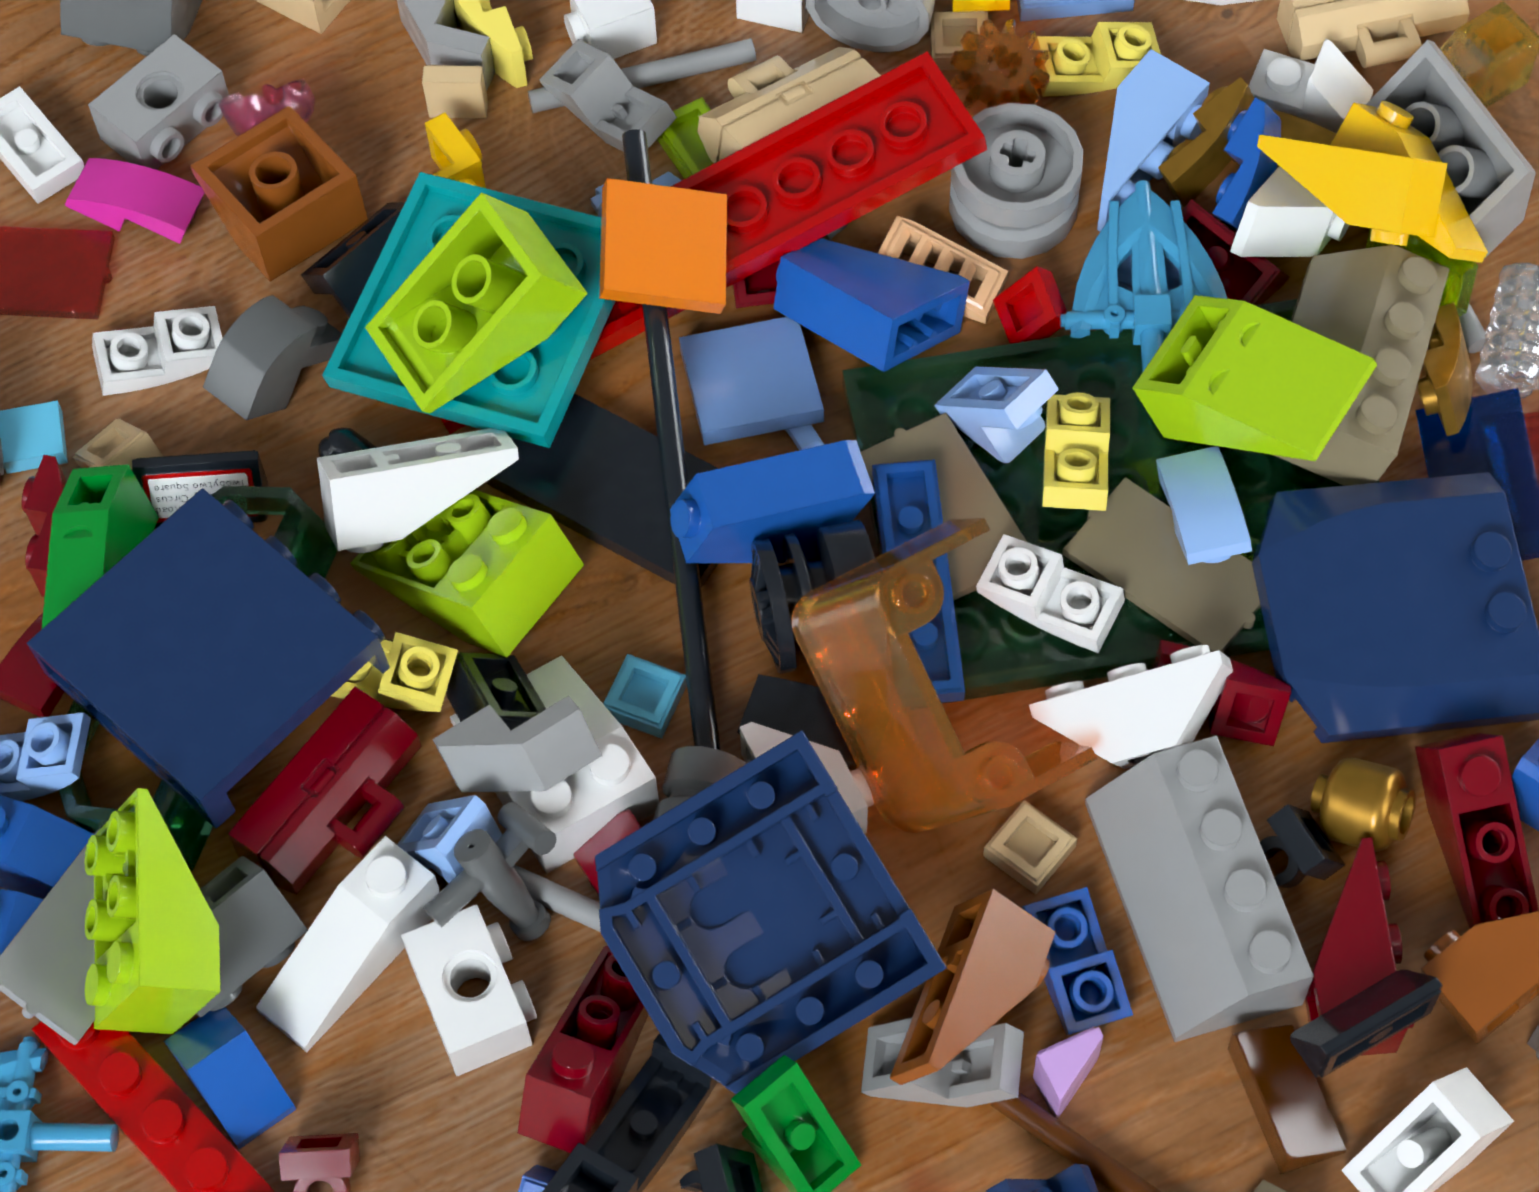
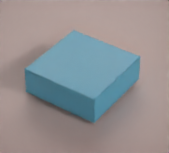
M58 400L0 411V438L3 464L7 474L39 468L43 455L56 457L58 464L68 463L63 411Z
M627 654L603 704L619 723L662 739L687 687L686 675Z

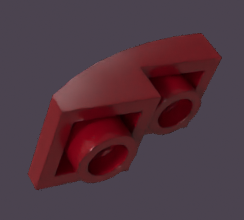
M43 455L36 476L28 478L22 493V509L27 514L36 533L28 543L25 565L42 597H45L52 513L67 483L56 457Z

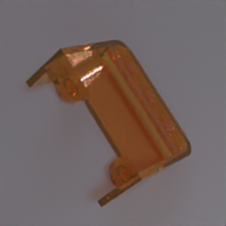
M985 518L950 519L805 594L796 604L792 614L794 636L858 769L862 772L869 785L873 801L881 817L893 828L908 833L925 832L1007 808L1097 760L1092 747L1061 741H1054L1026 757L1013 745L1000 741H987L964 752L908 634L933 620L943 604L944 587L932 560L990 531Z

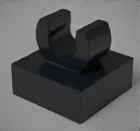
M1287 804L1267 819L1277 836H1269L1260 841L1266 859L1274 857L1277 852L1282 850L1288 855L1287 868L1274 877L1277 886L1283 888L1294 887L1306 875L1325 881L1345 866V863L1309 811Z
M717 1143L694 1153L698 1170H692L680 1179L681 1189L693 1192H763L754 1153Z

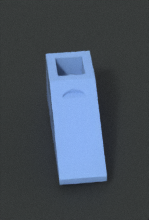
M1152 49L1148 51L1117 87L1097 230L1100 232L1108 221L1110 201H1119L1120 207L1135 191V184L1138 181L1146 180L1150 182L1153 177L1158 180L1163 178L1158 167L1167 160L1170 152L1177 145L1184 142L1186 138L1195 139L1202 132L1193 113L1202 106L1203 101L1208 96L1210 82Z

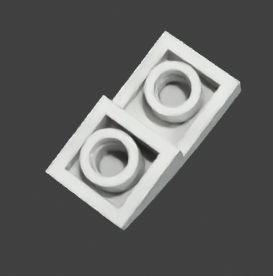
M215 306L154 312V325L151 327L93 333L92 349L103 396L148 389L208 370L215 352L223 339Z
M1003 534L976 585L979 594L1013 615L1048 633L1096 653H1099L1125 601L1123 588L1064 567L1062 554Z

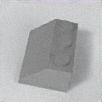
M1426 40L1366 105L1378 107L1381 101H1387L1413 115L1414 119L1410 125L1429 137L1441 161L1448 163L1446 171L1488 251L1487 257L1524 220L1536 171L1435 42Z

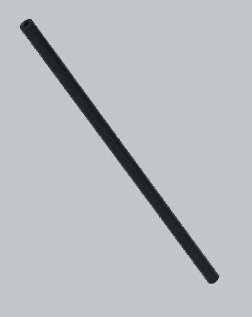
M640 129L628 130L622 134L627 181L652 184L646 132ZM642 304L694 746L721 750L698 563H686L679 538L674 535L670 520L671 513L669 509L689 483L667 307Z

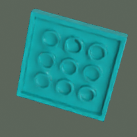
M420 172L322 374L328 386L334 389L482 430L489 428L503 430L511 438L550 448L615 303L614 300L599 299L602 217ZM482 192L528 212L588 294L548 339L429 414L421 411L365 327Z

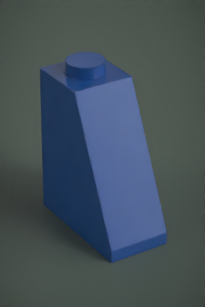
M820 238L799 250L781 256L776 272L777 287L773 309L880 371L885 372L960 333L970 281L960 275Z
M843 440L696 474L669 509L671 513V527L674 535L679 538L686 563H752V541L766 538L772 543L777 562L784 563L782 540L785 534L794 533L797 537L806 560L817 558L816 536L818 528L853 521L874 496L875 491L857 441Z

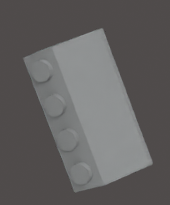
M1217 736L1153 753L1085 799L1087 811L1174 1042L1303 1005L1314 975Z

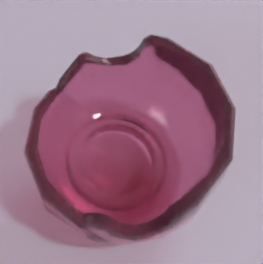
M298 79L290 81L279 88L265 84L262 87V96L255 93L242 97L239 93H232L220 100L218 104L227 123L238 137L289 105L308 123L314 112L315 97L307 81Z

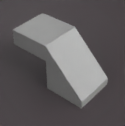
M397 0L400 19L426 65L482 66L486 90H488L495 74L490 38L456 29L457 19L453 0Z
M579 39L539 79L545 89L605 143L623 152L622 134L632 129L645 131L649 148L677 118L665 101L634 87L609 53Z
M569 695L513 730L508 728L489 704L432 739L461 792L546 791L602 756L580 708Z
M912 1018L868 1028L861 1093L865 1095L966 1108L1018 1098L1024 1031L1007 1023L993 1025L942 1069L903 1085H899L891 1080L890 1076Z

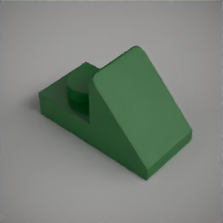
M785 1055L780 1057L731 1098V1101L748 1125L741 1132L743 1138L791 1192H831L861 1166L858 1158L797 1062Z

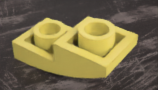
M453 0L459 29L490 38L495 73L516 88L527 86L524 62L532 60L533 54L524 26L514 28L506 6L492 9L490 0Z
M1098 22L1091 37L1037 36L1031 49L1043 97L1080 95L1116 89L1150 49L1159 54L1161 52L1152 22Z
M1076 392L1067 395L1054 394L1047 400L1042 507L1106 511L1110 441V398L1093 397L1086 393Z
M395 632L393 642L388 640L381 642L390 666L384 674L370 662H367L331 695L332 697L344 699L356 686L383 704L384 707L440 712L458 650Z

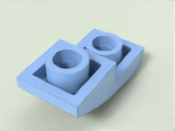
M1218 446L1156 459L1159 482L1172 510L1175 534L1188 565L1200 562L1219 563L1229 559L1232 555L1252 551L1251 540L1242 509Z
M84 712L28 719L26 732L0 735V795L19 801L30 800L56 792L79 779L91 718Z

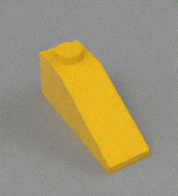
M1381 101L1378 107L1353 103L1330 144L1332 146L1442 162L1430 138L1410 125L1414 119L1413 115L1387 101ZM1446 171L1434 238L1419 237L1451 259L1482 263L1488 251Z
M1259 135L1257 147L1346 224L1371 228L1370 241L1407 246L1409 235L1434 238L1448 163Z

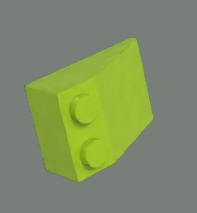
M481 192L365 328L421 411L430 414L548 339L588 293L528 212Z

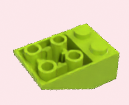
M1195 295L1133 386V390L1163 438L1316 462L1377 364L1372 357L1246 301Z
M473 490L403 539L385 542L381 548L372 552L359 553L350 563L354 570L461 640L506 658L584 566V563L551 514L478 490Z
M137 788L117 811L112 812L109 820L103 827L89 838L86 846L85 871L87 875L94 876V899H91L86 910L85 935L88 940H94L95 964H91L86 975L85 1000L88 1005L95 1006L94 1029L174 1034L220 993L219 924L148 789Z

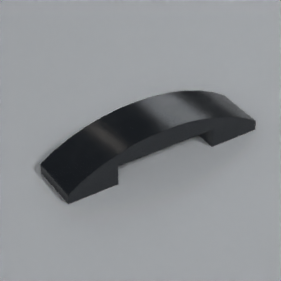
M659 1033L653 1041L650 1058L585 1146L581 1143L576 1145L542 1192H642L684 1136L710 1096L717 1081L672 1054Z

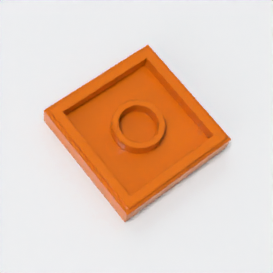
M607 178L602 188L599 299L721 314L726 305L727 194Z

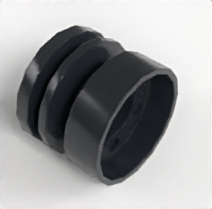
M860 519L819 527L816 536L817 558L806 560L802 546L794 533L785 534L782 540L784 565L778 566L772 543L768 538L752 541V570L749 583L753 609L761 639L770 651L779 674L796 670L794 642L800 640L810 667L821 666L823 658L822 636L833 634L836 645L845 661L887 652L889 648V633L881 582L870 539Z

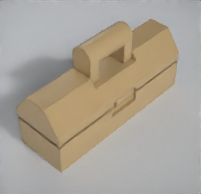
M1280 0L1276 19L1285 42L1288 44L1289 52L1296 59L1304 61L1318 58L1325 39L1333 42L1341 53L1355 50L1361 66L1367 68L1409 59L1422 46L1420 37L1466 28L1470 13L1468 0Z
M837 47L795 69H792L777 55L728 79V89L734 99L700 115L697 132L710 160L716 163L881 75L864 58H861V55L855 49Z

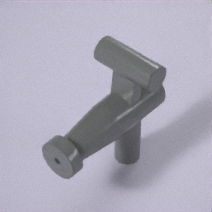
M510 802L505 804L498 813L499 824L507 830L496 843L487 831L482 829L469 831L457 841L454 847V856L464 870L423 908L441 928L480 891L496 908L510 919L509 926L518 939L532 941L543 935L549 928L551 922L549 912L542 903L533 901L521 876L513 866L528 848L538 855L548 854L555 847L557 837L554 832L517 803Z

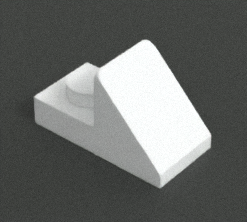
M1325 39L1315 64L1264 49L1249 84L1253 97L1264 101L1271 109L1305 119L1336 134L1352 104L1366 105L1372 98L1374 91L1333 42Z

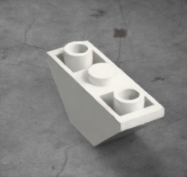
M1208 645L1193 646L1172 653L1170 655L1172 664L1147 671L1145 663H1136L1109 671L1107 673L1109 682L1089 688H1084L1082 681L1068 682L1045 690L1047 700L1029 704L1032 718L1110 763L1126 769L1137 765L1153 753L1192 743L1218 699L1226 677L1233 672L1230 658L1219 650L1210 653Z

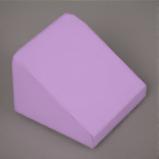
M1099 1027L1089 1028L1038 1051L1036 1055L1033 1079L1051 1114L1056 1118L1060 1117L1099 1058L1103 1041V1034Z

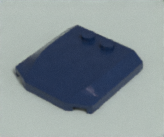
M1489 472L1276 492L1268 506L1266 513L1268 514L1262 538L1256 547L1252 567L1275 676L1277 679L1290 685L1291 695L1289 701L1294 702L1297 700L1317 726L1313 732L1321 743L1539 720V629L1506 494Z
M803 730L595 855L596 871L598 874L601 935L671 1053L721 1083L734 1094L740 1092L783 1055L793 1061L798 1060L947 969L847 806Z

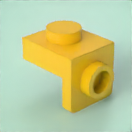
M445 112L425 122L431 157L440 168V171L433 175L486 188L481 163L482 153L470 131L466 128L459 131Z

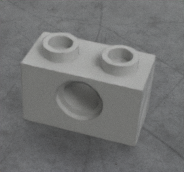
M173 34L90 102L88 106L100 139L129 163L157 170L164 163L175 159L182 148L204 129L218 123L225 112L232 107L222 70L177 35Z

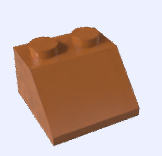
M290 105L190 165L195 178L236 245L270 282L357 228L368 219L356 174Z

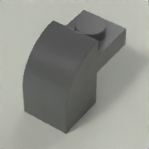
M274 295L267 296L243 312L228 329L215 352L203 388L246 421L286 409L301 368L329 361L342 333L330 325L327 317L316 309L306 307L305 305L290 308Z

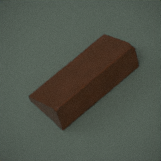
M1293 1025L1244 1030L1232 1034L1228 1046V1051L1280 1174L1346 1152V1147L1315 1076L1290 1041V1035L1295 1031Z

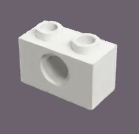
M477 904L459 911L442 928L435 922H432L401 935L408 958L456 1077L532 1046L526 1022L537 1018L535 1008L523 980L510 984L502 963L513 958L503 931L498 922L486 926ZM481 978L490 982L488 988L476 997H463L457 994L458 988L469 979Z

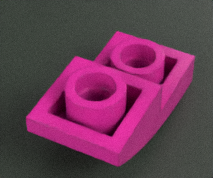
M89 158L70 192L65 206L119 232L126 219L180 244L205 192L202 187L146 166L110 159Z

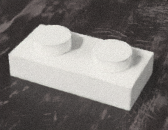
M20 86L0 98V159L37 204L76 181L84 168L83 160Z

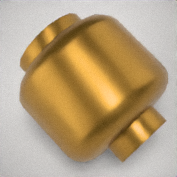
M1344 758L1333 768L1330 775L1321 773L1318 776L1312 791L1311 811L1320 813L1321 830L1329 840L1358 848L1362 838L1372 837L1374 851L1379 852L1387 849L1393 840L1403 841L1406 837L1413 819L1416 796L1414 790L1407 788L1406 779L1400 770L1357 758Z

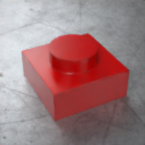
M1038 266L993 299L1011 348L1025 354L1062 328L1060 327V314H1066L1067 312L1052 272Z

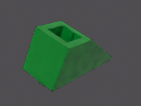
M129 464L72 470L52 513L42 629L154 531L159 516Z

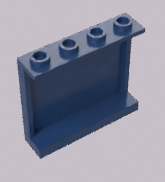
M202 488L31 638L27 645L44 673L217 829L236 811L226 793L367 662H370L383 674L390 666L381 646L385 635L372 618L361 610H357L352 615L339 604L341 599L338 593L326 579L316 572L307 577L295 567L297 565L295 557L280 540L272 535L266 540L262 539L252 530L254 529L252 521L236 503L228 499L221 504Z

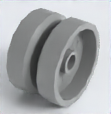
M806 0V9L814 23L833 39L856 49L880 53L901 51L919 43L929 29L935 0Z
M1006 103L984 109L972 118L985 136L987 150L951 169L949 213L955 228L974 248L995 257L1024 259L1046 253L1067 237L1077 218L1083 166V148L1075 130L1058 114L1034 104Z

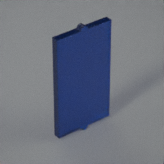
M1514 388L1471 397L1468 414L1460 432L1450 436L1446 435L1438 413L1426 416L1424 408L1416 410L1428 478L1489 472L1505 491L1521 560L1539 558V485L1519 389Z

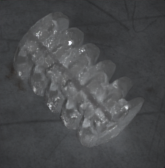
M1513 263L1505 265L1499 274L1500 282L1495 290V302L1490 310V323L1486 328L1485 343L1480 351L1481 361L1475 372L1476 381L1484 391L1496 398L1509 400L1523 399L1531 395L1533 391L1539 390V266L1531 263Z

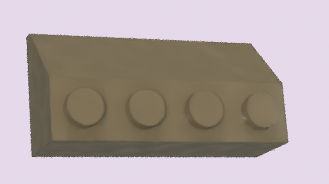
M1393 244L1312 257L1306 270L1291 322L1374 358L1377 366L1316 462L1274 456L1344 486L1377 483L1398 454L1447 281L1449 268Z

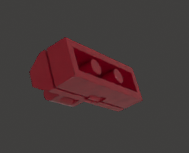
M354 686L228 833L238 858L243 855L264 869L276 886L296 895L338 845H341L362 859L405 808L399 799L385 789L421 748L418 734L396 713L387 707L385 709L383 704ZM367 801L372 804V807L353 829L346 826Z

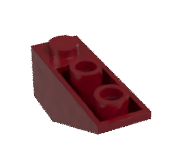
M1475 733L1415 746L1428 813L1469 928L1482 923L1539 911L1503 736Z
M1372 837L1361 839L1312 972L1314 977L1305 997L1309 1022L1396 972V964H1401L1403 950L1400 930L1397 923L1388 924L1384 901H1389L1391 893L1389 870L1384 860L1376 861ZM1414 1024L1360 1056L1397 1053L1407 1030L1413 1028Z
M608 946L603 947L525 1077L517 1133L569 1153L573 1151L578 1143L585 1146L601 1124L649 1015Z

